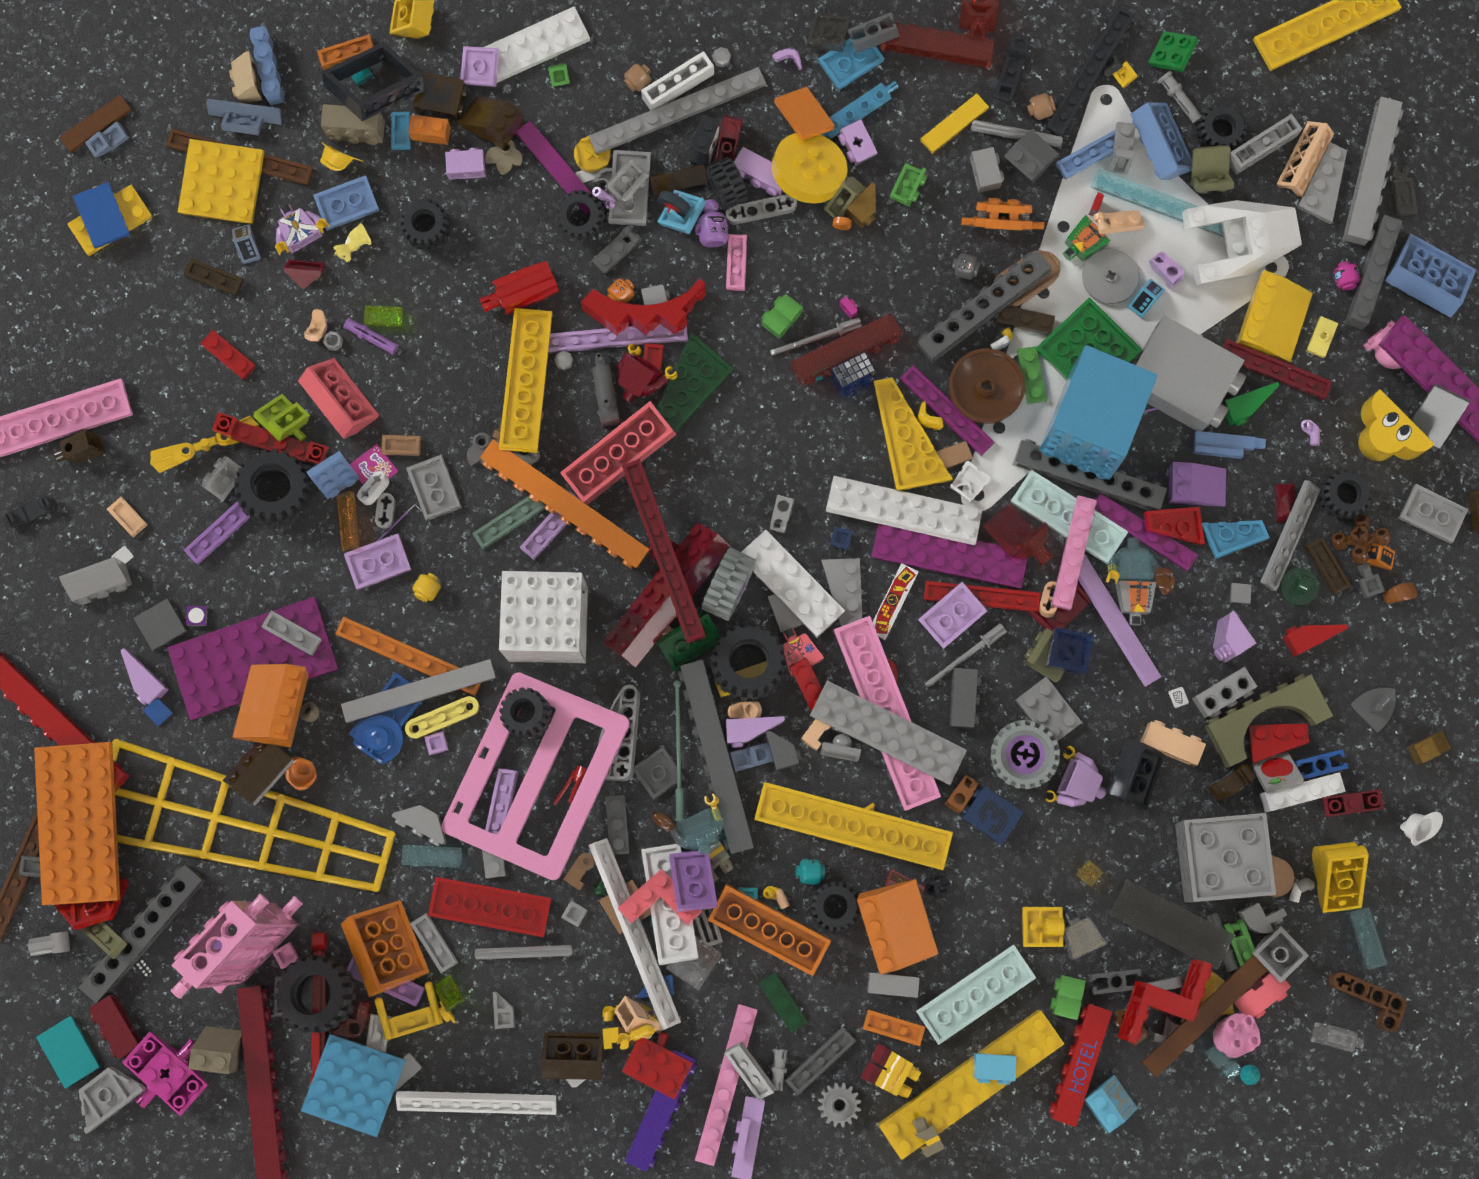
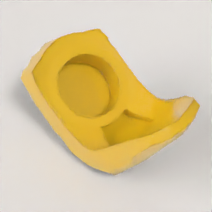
M923 401L918 413L919 423L925 428L942 429V418L928 415L926 413V402Z

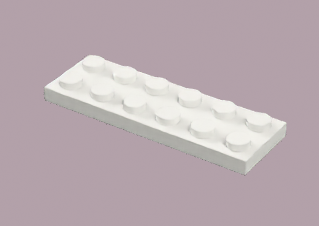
M572 7L487 45L485 48L500 49L497 74L498 83L589 42L590 37L575 7Z
M767 530L741 552L756 559L752 572L816 638L845 613V610Z
M680 843L641 849L646 882L660 869H663L672 879L669 854L681 853ZM660 898L650 907L659 965L698 959L693 921L687 926Z

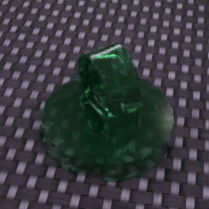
M1294 568L1286 572L1279 585L1283 599L1294 606L1311 603L1319 592L1318 579L1315 574L1305 568Z

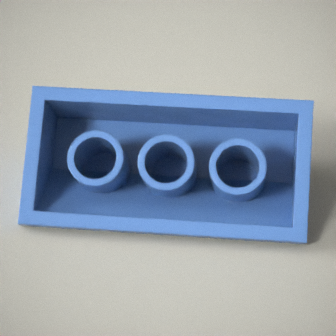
M1147 102L1130 114L1133 119L1132 123L1135 124V128H1137L1140 134V141L1145 145L1148 152L1147 156L1152 161L1155 167V174L1160 180H1170L1192 171V157L1167 103Z

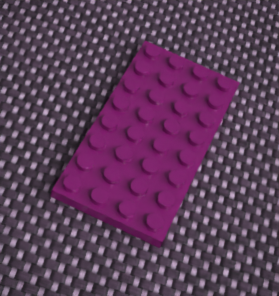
M311 597L273 611L322 639L313 656L261 627L270 612L167 647L190 720L241 704L251 665L290 664L306 667L309 674L308 680L339 670L316 598Z

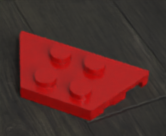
M126 878L119 880L120 900L55 904L54 906L74 930L108 921L114 918L129 882Z

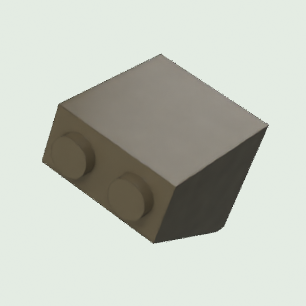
M205 1026L191 1049L188 1069L224 1074L239 1071L243 1049L241 1030Z

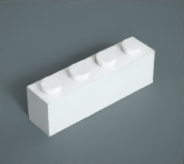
M703 51L642 89V99L650 111L666 105L713 76L714 65Z
M1339 772L1269 793H1260V798L1264 811L1270 812L1345 792V788Z

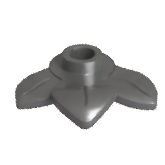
M486 433L476 434L472 441L473 445L467 451V460L471 466L479 461L481 464L483 463L480 457L493 440ZM480 440L486 441L484 445H479Z

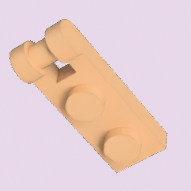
M1139 210L1114 213L1098 212L1093 215L1095 223L1098 224L1099 234L1142 230L1145 226Z

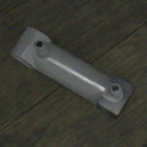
M608 351L591 353L589 356L601 427L618 425L620 420Z

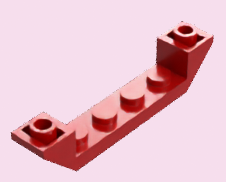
M218 412L212 431L234 441L272 452V449H278L280 454L285 451L289 453L290 457L295 456L298 461L318 465L323 462L329 447L311 441L310 443L300 442V440L286 437L279 442L268 430L240 422L237 418Z

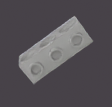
M1243 667L1192 699L1204 718L1208 716L1214 718L1222 713L1220 711L1221 708L1225 706L1230 708L1237 704L1236 699L1243 696L1245 699L1254 693L1253 689L1257 685L1247 669ZM1239 679L1245 682V689H1241L1238 686ZM1223 689L1229 692L1230 696L1228 699L1223 698L1221 694ZM1206 699H1210L1213 702L1212 709L1206 707Z

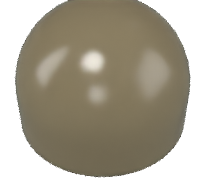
M307 702L302 705L299 716L306 722H313L319 717V708L313 702ZM311 707L309 713L305 714V710Z

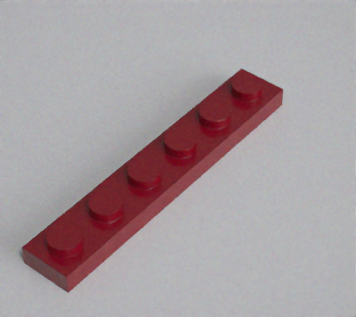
M1229 339L1225 340L1222 347L1245 360L1241 367L1322 400L1326 399L1333 382Z

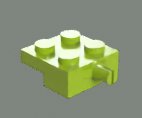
M283 394L254 412L253 417L279 442L290 435H295L300 442L304 441L307 437L299 429L307 424L310 415L297 402L292 404Z

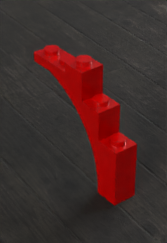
M699 279L683 295L666 302L651 305L621 303L593 289L581 301L582 310L616 336L621 331H625L629 323L645 335L650 331H654L658 323L676 335L679 331H683L688 324L687 314L692 311L694 304L698 300L701 301L706 295L705 282Z

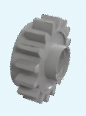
M835 1082L833 1088L828 1085L827 1092L821 1091L824 1097L818 1098V1101L822 1103L821 1106H818V1110L824 1111L820 1116L822 1118L827 1116L826 1123L828 1124L833 1121L834 1127L838 1123L844 1127L846 1121L851 1125V1118H858L855 1112L861 1111V1108L857 1107L861 1100L855 1099L858 1096V1092L852 1093L853 1087L850 1086L847 1089L845 1083L838 1087L837 1082ZM838 1099L845 1102V1106L841 1110L834 1108V1102Z

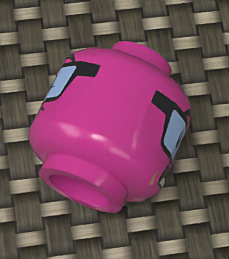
M1349 261L1339 263L1338 268L1333 272L1336 286L1342 288L1343 291L1356 288L1361 280L1358 266L1350 264Z

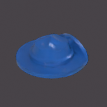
M374 715L360 723L356 729L353 743L357 748L379 763L385 764L400 752L403 744V734L398 723L392 718L384 715Z

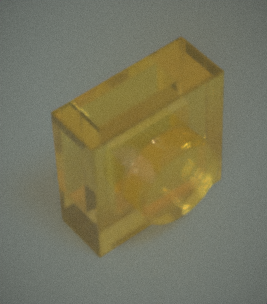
M1087 860L1075 875L1091 888L1104 872L1090 860Z

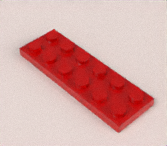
M436 877L428 916L544 937L552 898Z

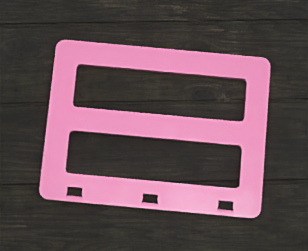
M515 673L507 685L442 822V831L447 835L547 879L557 880L563 872L630 725L629 720L621 714L525 674ZM522 687L526 690L527 688H532L534 691H538L556 711L499 833L493 834L470 824L469 819L510 734L502 725L503 722L499 717L502 715L499 709L503 708L501 702L502 700L506 701L507 698L505 696L512 693L514 689L519 691V688ZM522 707L519 709V711H518V713H517V717H518V715H519V713H520ZM580 718L604 728L605 732L548 855L543 856L518 845L517 840L573 720ZM484 747L488 748L489 751L486 758H479ZM458 802L463 803L460 813H453Z

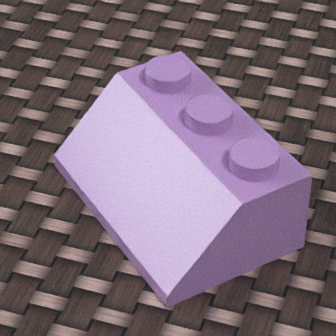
M1235 611L1218 620L1213 644L1214 654L1218 660H1222L1225 663L1256 644Z

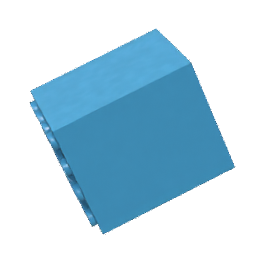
M1085 345L1070 371L1039 451L1047 457L1060 459L1064 464H1073L1081 471H1090L1100 479H1110L1126 458L1158 374Z

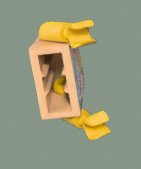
M627 996L622 999L619 1005H616V1008L605 1006L602 1016L604 1021H612L614 1014H616L625 1031L629 1033V1035L626 1033L619 1034L617 1044L621 1043L620 1049H627L631 1040L649 1039L654 1032L660 1033L662 1031L660 1022L653 1010Z

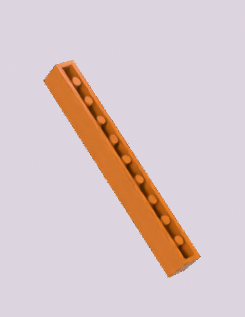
M494 439L480 458L483 460L482 464L490 470L493 468L498 470V476L505 481L510 479L515 482L513 486L519 491L523 492L524 489L530 493L529 498L537 503L539 501L545 503L546 506L544 508L552 514L557 512L562 515L560 519L568 525L572 522L577 526L576 531L583 536L589 534L593 537L591 541L599 547L603 544L609 548L607 552L615 558L617 556L623 558L624 561L622 563L630 569L633 567L638 569L649 553V548L508 450H499V443Z

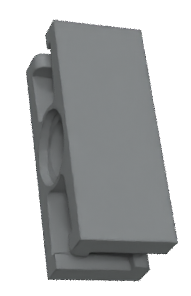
M869 972L868 993L918 998V977Z

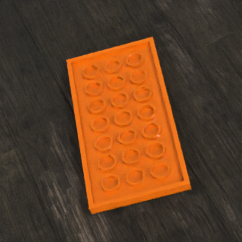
M112 742L34 748L42 905L120 900Z

